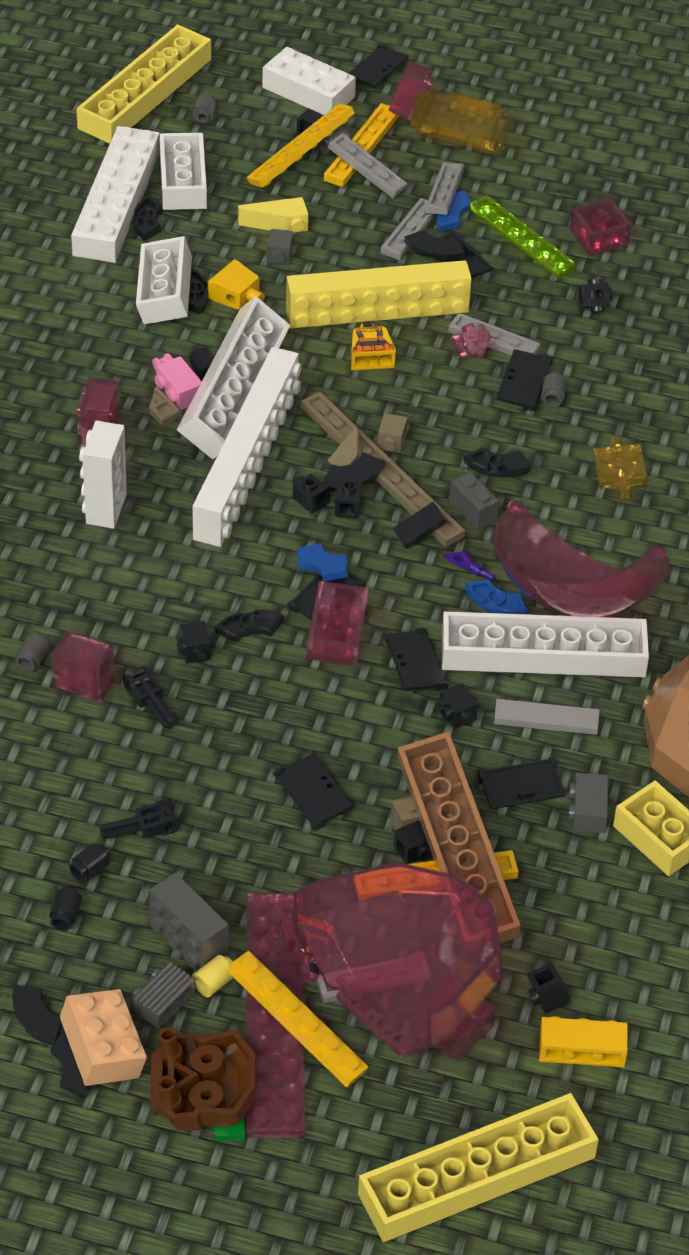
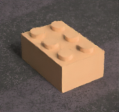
M121 990L67 996L60 1019L84 1085L89 1086L138 1079L147 1057Z

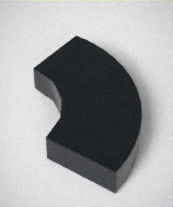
M150 195L144 197L137 204L133 220L136 233L144 241L161 232V225L156 219L163 212V205Z
M422 230L407 235L404 239L408 247L422 256L426 254L437 257V260L464 258L465 252L455 238H436Z
M191 267L188 309L199 315L208 303V287L203 275Z
M482 447L463 457V462L467 466L482 474L503 478L516 477L505 473L502 469L504 454L492 453Z
M363 453L357 461L350 465H331L322 483L324 485L328 483L330 491H337L338 479L363 481V484L366 485L382 472L386 462Z
M260 609L243 614L238 612L219 622L215 626V633L236 643L243 637L253 634L272 637L284 622V615Z
M14 984L12 1000L16 1019L19 1020L30 1036L42 1043L53 1045L58 1039L62 1026L60 1016L52 1014L44 1007L42 989Z
M63 1030L50 1048L51 1054L60 1061L64 1069L60 1080V1087L85 1099L91 1085H84L65 1030Z

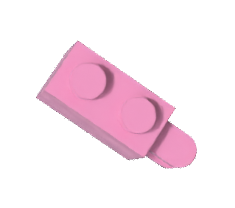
M166 353L163 358L158 359L156 357L152 359L156 370L154 379L157 387L162 389L166 396L180 410L189 407L202 381L181 356L173 359L169 353Z

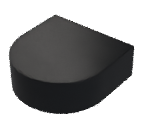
M520 450L504 456L502 469L505 473L516 476L530 472L531 465Z

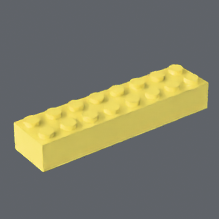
M177 24L77 107V128L107 143H111L117 126L132 128L211 60V39Z
M465 260L287 276L286 313L290 328L468 313L471 275Z
M569 1093L359 1175L358 1195L382 1241L386 1242L594 1159L599 1139L574 1097Z

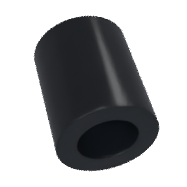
M206 347L195 349L189 357V361L201 381L214 359L211 351Z

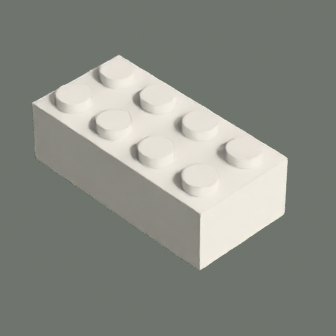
M289 47L284 48L263 67L262 88L323 115L337 104L347 105L355 98V76Z
M203 133L160 134L163 210L207 209Z
M185 236L141 244L136 306L143 324L188 317L192 255Z
M95 421L92 430L87 432L86 446L81 447L79 460L83 462L80 478L84 479L81 496H85L82 513L86 514V524L114 529L127 496L124 425Z

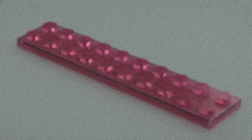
M247 894V951L249 950L303 1003L302 928L300 923L297 922L295 912L302 914V895ZM246 990V1042L255 1052L257 1061V1099L246 1113V1137H305L304 1046Z

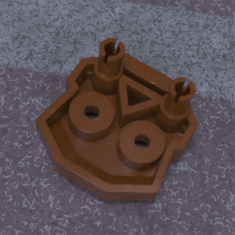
M171 1027L161 1029L158 1034L161 1047L151 1053L150 1104L154 1116H164L176 1127L177 1131L201 1130L203 1125L225 1128L238 1124L257 1099V1061L255 1052L235 1029L200 1037L198 1032L177 1034L176 1030Z

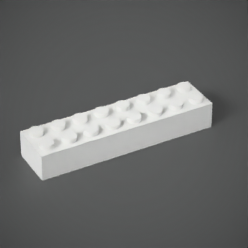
M117 126L71 235L72 256L116 263L133 221L135 208L142 199L160 154L159 132Z
M256 296L240 308L177 428L178 432L211 459L218 456L271 348L280 347L290 327V324Z
M443 612L442 670L646 677L649 659L646 619Z

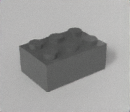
M176 872L149 890V922L155 932L161 933L167 939L173 950H178L185 957L186 962L191 968L199 970L217 955L229 957V924Z

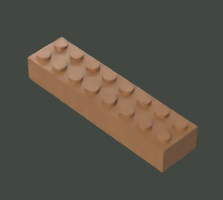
M446 732L398 747L400 767L467 953L520 937L521 925L450 733Z

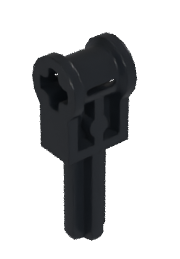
M145 665L141 667L140 671L131 675H122L126 691L134 698L139 707L142 708L147 705L162 727L171 729L176 724V718L163 702V688L154 677L150 667Z
M162 799L154 804L136 808L137 816L100 825L101 837L109 839L141 831L143 838L160 834H173L180 828V822L174 814L175 805L169 799Z

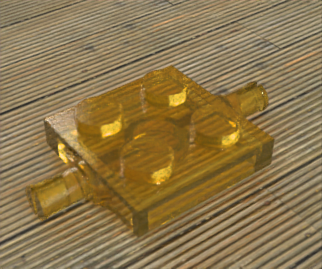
M613 435L610 437L611 447L593 448L599 489H619L620 498L625 500V496L626 499H629L631 496L629 492L630 487L647 484V475L641 444L621 446L620 437L615 435L614 439Z

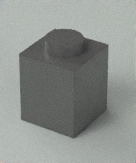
M271 229L267 244V263L289 265L293 249V231Z

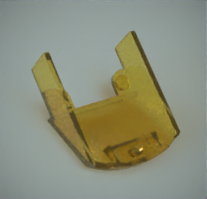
M437 88L418 93L410 125L413 128L417 127L416 133L498 154L516 109L511 108L504 111L501 110V104L456 92H451L450 96L438 94L439 89Z

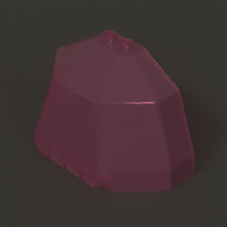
M393 862L318 880L293 893L296 924L326 985L331 990L339 991L336 994V999L348 1010H351L355 1017L367 1026L381 1041H384L398 1056L410 1057L455 1034L503 978L502 950L494 906L489 899L481 896L471 884H467L459 876Z

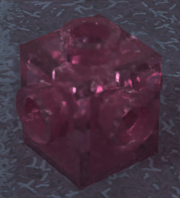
M473 322L461 327L462 332L451 337L459 358L470 355L473 358L486 352L484 348L492 345L490 334L484 324L475 326Z

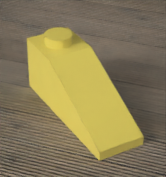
M303 197L238 205V224L268 231L279 229L293 231V233L308 231V211Z

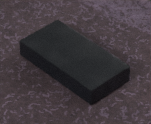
M433 501L393 527L403 546L408 549L446 524L447 521Z

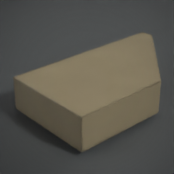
M155 387L149 406V413L162 426L181 418L182 411L158 387Z
M356 426L352 429L328 459L332 465H350L361 457V448H359L361 430Z

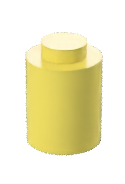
M217 955L195 972L192 977L195 979L197 990L205 997H210L231 981L234 977L227 969L233 961L227 956Z

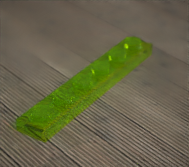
M488 195L470 204V211L558 279L575 270L576 263Z

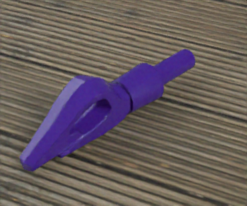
M466 551L445 554L443 556L449 559L450 562L469 570L477 576L482 575L491 581H494L496 577L484 570L483 566L474 563Z

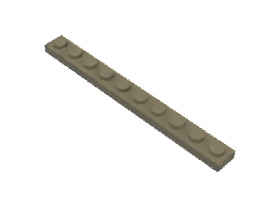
M321 392L301 401V408L339 445L356 426ZM361 431L359 438L361 455L366 453L386 462V466L375 480L411 515L434 501ZM435 502L447 523L431 534L444 547H447L464 538L465 530Z

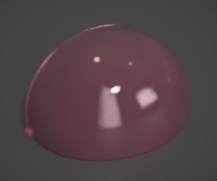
M513 501L508 504L507 510L499 519L494 532V548L510 580L534 602L564 615L586 618L604 617L626 611L648 598L660 586L670 571V562L666 551L658 545H654L643 557L622 570L603 564L560 540L543 527L519 501Z

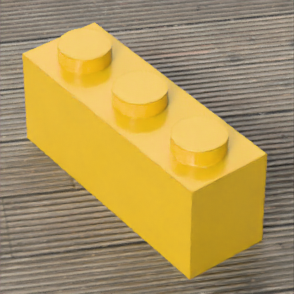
M542 1017L539 1032V1062L625 1067L627 1057V1023L614 1020L594 1021L586 1018Z

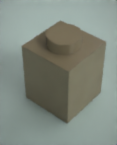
M384 413L378 431L377 446L381 450L401 453L406 437L407 417Z
M411 796L392 801L391 822L395 830L420 820Z

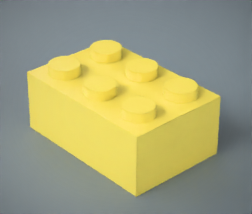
M656 780L616 806L613 826L667 876L672 875L689 863V810Z

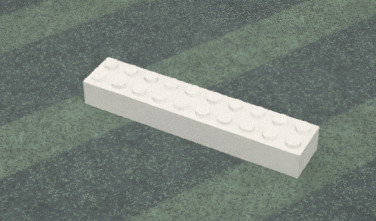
M275 347L271 348L193 504V540L221 547L224 539L230 537L232 523L238 520L240 514V506L245 505L248 490L254 487L256 473H260L262 470L264 456L268 457L271 450V442L277 439L279 425L284 424L287 409L290 410L293 405V396L299 393L301 381L298 380L301 372V363H298L299 353Z

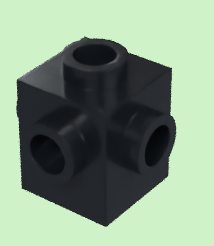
M601 279L588 280V284L577 286L579 309L590 308V312L604 311V306H609L610 301L613 300V291L609 287V282L602 283Z

